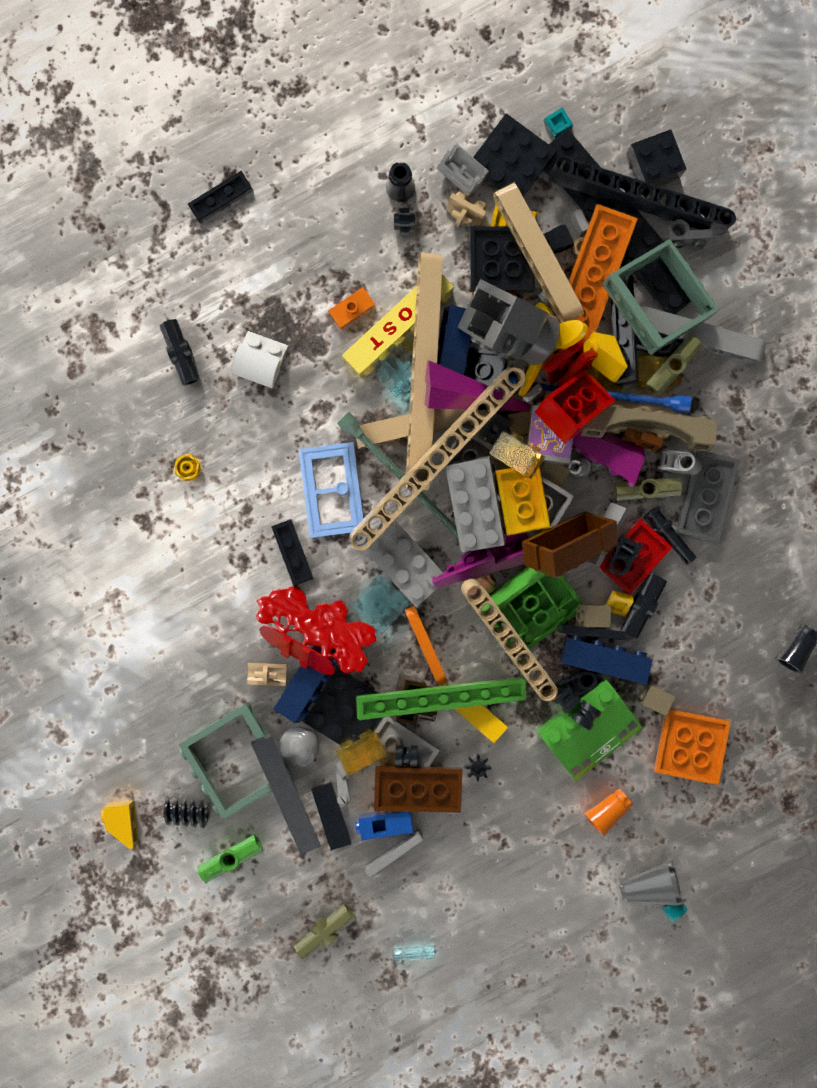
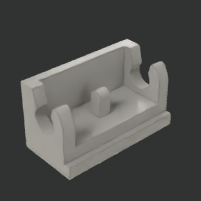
M458 144L454 145L451 152L449 150L446 152L436 168L467 196L479 189L489 173L484 166Z

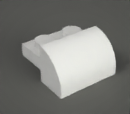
M248 331L242 344H239L236 351L232 374L273 388L280 372V366L287 353L288 345Z

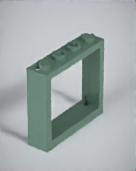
M670 239L613 272L602 283V286L650 355L704 323L719 311L714 300L704 289L703 283L697 279L691 266L684 260L679 253V249L674 246ZM659 257L664 261L700 313L699 317L662 339L622 281V279Z
M247 702L179 744L181 756L189 761L192 766L190 770L196 779L199 778L202 783L203 793L206 797L211 798L214 803L212 806L218 816L221 815L223 819L270 792L271 787L268 783L227 808L191 745L241 714L256 739L269 735L250 702ZM287 766V769H288V771H289V773H290V775H291V777H292L293 774L291 773L290 769H289L288 766Z

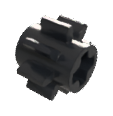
M399 208V213H394V230H400V235H410V230H415V213H410V208Z
M479 753L473 759L468 756L470 763L464 765L465 769H470L467 776L470 778L474 775L477 782H479V777L484 776L488 778L486 771L492 769L490 765H485L488 757L482 759ZM477 763H480L482 767L476 772L474 767Z

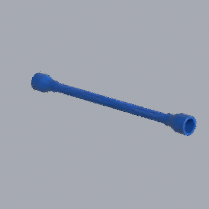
M512 375L508 376L510 383L513 384L516 382V377ZM533 382L529 390L537 385V382ZM540 384L545 391L551 392L560 387L553 384ZM607 391L615 401L648 403V405L656 406L662 405L664 408H670L677 413L689 414L692 396L679 395L662 399V397H645V395H628V393L620 394V392Z

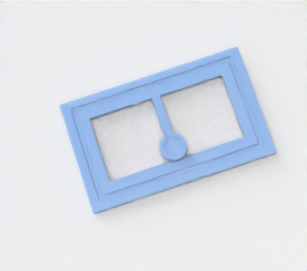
M354 443L299 449L310 538L351 533L363 520Z

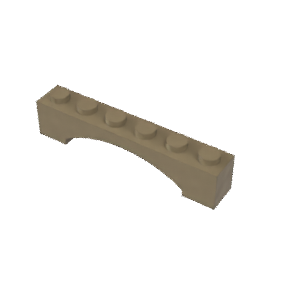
M612 405L580 432L581 436L602 438L606 432L618 428L647 427L676 436L688 444V449L710 452L716 445L717 420L710 419L708 416L690 417L685 413L674 415L667 414L666 411L662 410L650 412L645 411L643 408L626 409L621 405Z

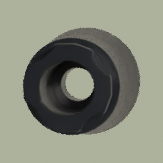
M396 162L389 170L386 192L392 200L405 202L413 196L415 183L408 164Z
M801 624L798 631H795L786 646L775 657V660L790 671L802 674L813 649L817 645V631Z

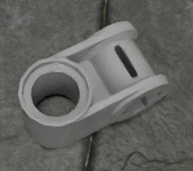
M665 448L661 449L662 458L660 466L657 467L658 471L695 475L700 472L702 462L692 453ZM692 459V465L686 468L687 461Z

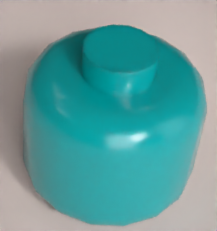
M684 903L679 906L665 905L662 911L671 922H676L687 912V907Z

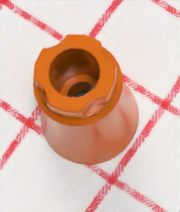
M617 789L613 794L611 793L603 801L583 814L592 826L605 837L613 825L633 806V803L622 790Z

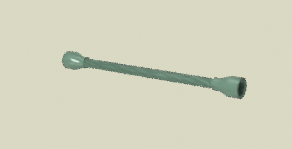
M348 412L337 424L345 432L364 443L400 481L405 474L378 449L379 447H376L377 445H374L375 443H372L373 441H370L371 439L360 428L357 419ZM420 492L417 499L421 500L420 502H423L422 504H425L424 506L444 526L446 525V528L459 541L456 525L423 492Z

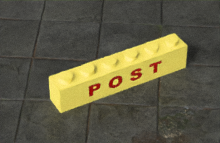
M443 274L440 304H446L453 297L452 292L454 286ZM417 286L342 355L343 360L360 378L363 375L368 376L375 369L374 365L379 360L383 362L391 354L389 351L394 346L399 347L406 340L405 336L410 331L414 333Z

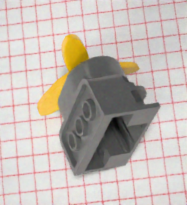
M481 279L458 325V328L472 336L471 341L490 352L494 351L508 360L513 357L530 364L525 375V381L519 390V395L523 397L532 386L545 360L553 353H558L560 350L576 344L585 336L588 330L587 325L579 320H571L560 324L548 305L538 302L534 306Z

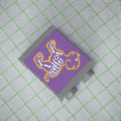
M537 403V406L533 405L530 412L531 419L524 460L567 466L570 464L573 438L564 444L535 413L541 403Z

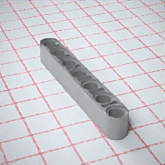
M640 305L660 336L670 335L692 321L689 318ZM706 323L700 324L676 339L684 341L688 335H691L701 341V344L704 346L701 350L751 364H761L767 343L765 340Z

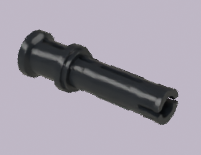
M658 505L647 512L643 518L650 521L655 528V532L666 539L684 564L688 565L693 562L697 556L672 527V521L666 519L660 511V506Z

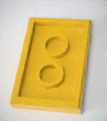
M539 463L495 471L506 536L550 528Z

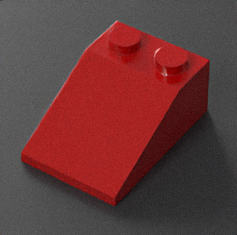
M584 369L549 394L536 409L535 413L566 444L612 405L615 399Z

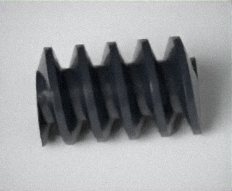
M166 797L163 818L166 825H170L173 821L175 826H179L182 821L184 827H187L191 822L193 828H196L199 823L200 828L204 829L209 821L211 802L209 801L207 807H205L203 800L196 806L194 799H192L190 805H187L186 799H183L182 803L179 804L178 798H175L173 803H170L169 797Z

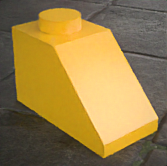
M593 332L584 343V352L594 349L598 355L591 365L612 382H617L627 368L615 336Z
M134 800L113 802L104 806L101 811V821L105 824V830L127 848H134L139 843Z

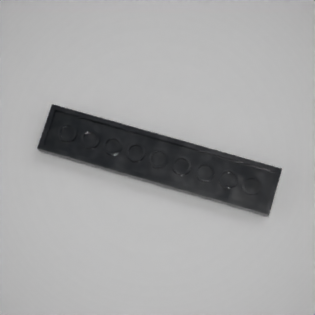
M566 129L549 144L557 150V153L544 171L549 175L556 160L562 156L600 166L569 129ZM557 185L578 210H582L589 223L597 204L638 218L623 260L631 259L634 261L665 242L638 210ZM661 257L633 273L665 312L676 315L691 302Z

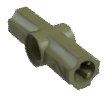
M688 335L647 381L645 385L648 390L660 397L704 347L701 341L696 337ZM670 361L677 362L679 366L678 371L671 369Z
M680 477L637 480L633 487L627 485L628 481L614 482V497L616 501L681 496L682 491ZM645 483L649 484L652 488L650 495L645 494L643 491Z
M344 903L327 918L323 917L316 922L311 931L294 944L293 947L298 956L306 961L323 946H329L342 930L356 920L353 911Z

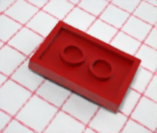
M638 519L626 533L627 538L636 543H643L629 571L618 576L611 575L607 571L606 564L614 547L605 556L600 567H597L628 595H631L673 548L642 519ZM615 560L613 564L614 569L620 572L623 567L622 563L619 560Z

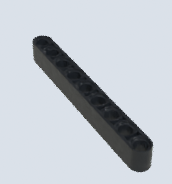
M559 157L549 173L551 181L557 185L673 222L681 219L686 221L689 227L695 229H712V234L723 235L736 221L735 213L729 208L570 157Z

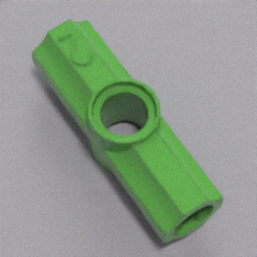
M253 834L241 842L227 847L223 852L197 866L200 878L205 883H208L225 872L234 870L241 863L263 852L262 843ZM225 855H233L235 857V862H228L225 858Z

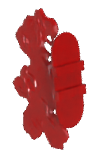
M299 586L272 590L269 596H261L260 599L256 600L259 606V611L256 614L257 621L261 624L275 623L278 628L277 630L271 626H262L259 629L260 634L268 643L280 649L282 656L287 659L292 656L299 660V665L307 669L310 666L327 675H333L335 672L334 665L329 660L330 658L338 661V665L344 673H352L355 670L362 672L366 666L368 659L361 648L377 641L375 628L361 621L347 623L345 618L348 610L342 600L334 601L331 605L327 603L318 604L315 610H310L306 604V595ZM274 616H277L276 622L273 620ZM281 616L287 618L286 628H283L284 624H280ZM290 625H295L293 629H289ZM290 631H298L304 635V641L301 643L286 634ZM307 645L320 646L322 654L309 648ZM332 649H336L334 654H330Z

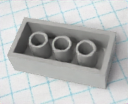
M491 456L448 463L445 468L461 552L505 545V535Z
M396 520L387 527L369 548L364 550L416 608L436 590L431 578L433 576L437 578L443 574L439 567ZM366 536L358 543L359 545L365 542Z

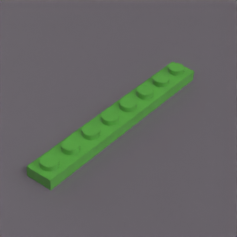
M517 677L356 696L357 718L365 720L526 700V679Z

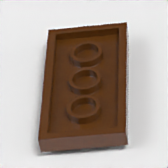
M375 766L374 811L461 813L463 769L461 767Z

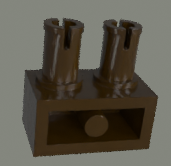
M399 674L395 692L431 688L432 686H427L420 678ZM437 711L390 717L395 722L416 726L418 719L434 722L436 717H433V715L437 716Z

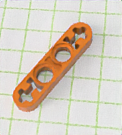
M415 606L405 609L437 685L440 686L447 683L448 680Z

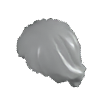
M291 728L284 732L279 741L283 759L294 767L304 768L313 762L319 751V741L316 734L307 728Z

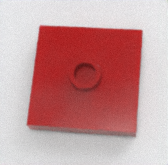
M581 341L566 348L543 366L546 380L550 384H554L569 370L567 368L574 359H577L581 353H584Z

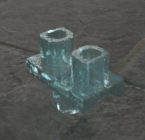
M390 358L387 360L383 359L379 363L381 367L376 372V376L382 382H386L390 377L396 381L389 388L395 397L411 391V381L408 378L412 376V372L409 370L412 363L407 361L404 364L400 358L395 363Z

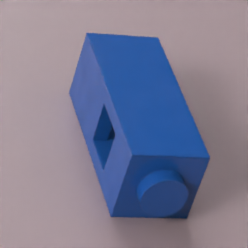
M375 811L359 814L358 821H355L356 833L361 834V840L413 833L411 812Z

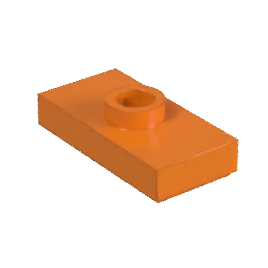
M362 287L328 310V312L341 330L372 309L375 303L364 287Z

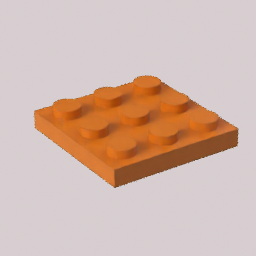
M670 709L667 716L664 715L653 771L655 773L719 785L731 721Z

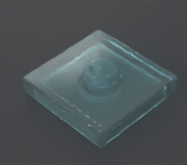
M378 574L350 607L383 634L411 602Z

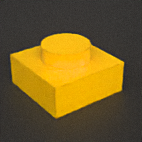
M613 590L605 605L611 606V613L625 617L633 603V596Z

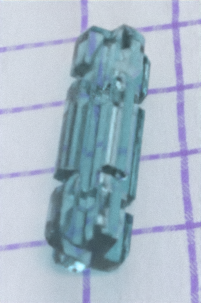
M422 946L405 947V950H402V948L393 949V960L395 962L402 961V959L413 961L423 960L425 957L426 960L435 958L434 946H425V948H422Z

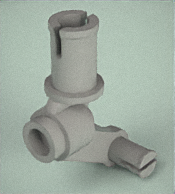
M582 458L571 461L568 468L571 469L570 472L577 479L590 475L593 468L602 466V464L590 463L589 460ZM607 467V469H608V471H609V475H612V474L610 473L612 469H610L609 467Z
M371 749L356 761H347L344 758L335 765L337 769V802L340 806H347L350 803L347 780L353 775H363V771L376 761H379Z

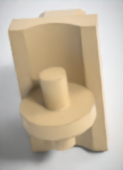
M460 190L456 195L452 193L446 211L457 219L455 224L457 227H460L462 223L469 226L470 224L481 226L486 214L487 204L477 200L473 205L468 202L469 196Z
M248 662L247 684L286 686L287 664Z

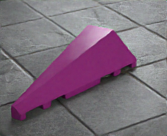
M427 360L425 382L427 383L425 406L427 408L467 410L488 387L486 384ZM494 389L493 397L498 400L501 398L502 392ZM513 396L499 409V411L530 410L528 403ZM481 404L478 410H487L484 404Z
M580 433L573 438V449L597 465L600 463L612 469L610 472L612 475H621L628 480L627 485L630 487L635 485L645 459L643 448L635 446L633 442L624 441L621 437L607 433L602 438L581 436Z
M503 528L505 545L468 551L461 556V561L454 566L450 564L446 567V571L437 578L435 576L431 578L435 589L524 564L522 541L529 539L527 532L506 536V530Z

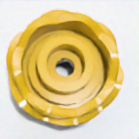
M186 454L176 459L174 472L181 480L190 481L198 477L201 471V464L194 455Z

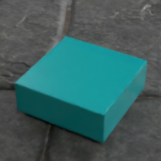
M563 107L544 118V123L554 139L566 129L570 130L573 128V123Z

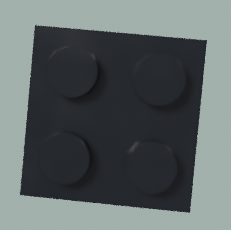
M672 129L632 143L626 153L635 179L657 186L681 178L687 169Z

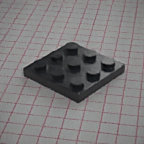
M505 113L473 158L489 171L484 179L486 183L497 191L515 183L524 197L556 155L557 150Z
M469 227L470 292L475 291L481 279L506 292L534 293L535 275L509 227Z
M337 667L331 680L322 691L321 696L303 723L356 756H359L382 717L359 720L357 718L356 696L379 694V692L349 673H344Z

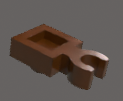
M627 428L622 436V440L633 442L635 446L652 452H656L661 448L664 440L654 432L639 433L632 428Z

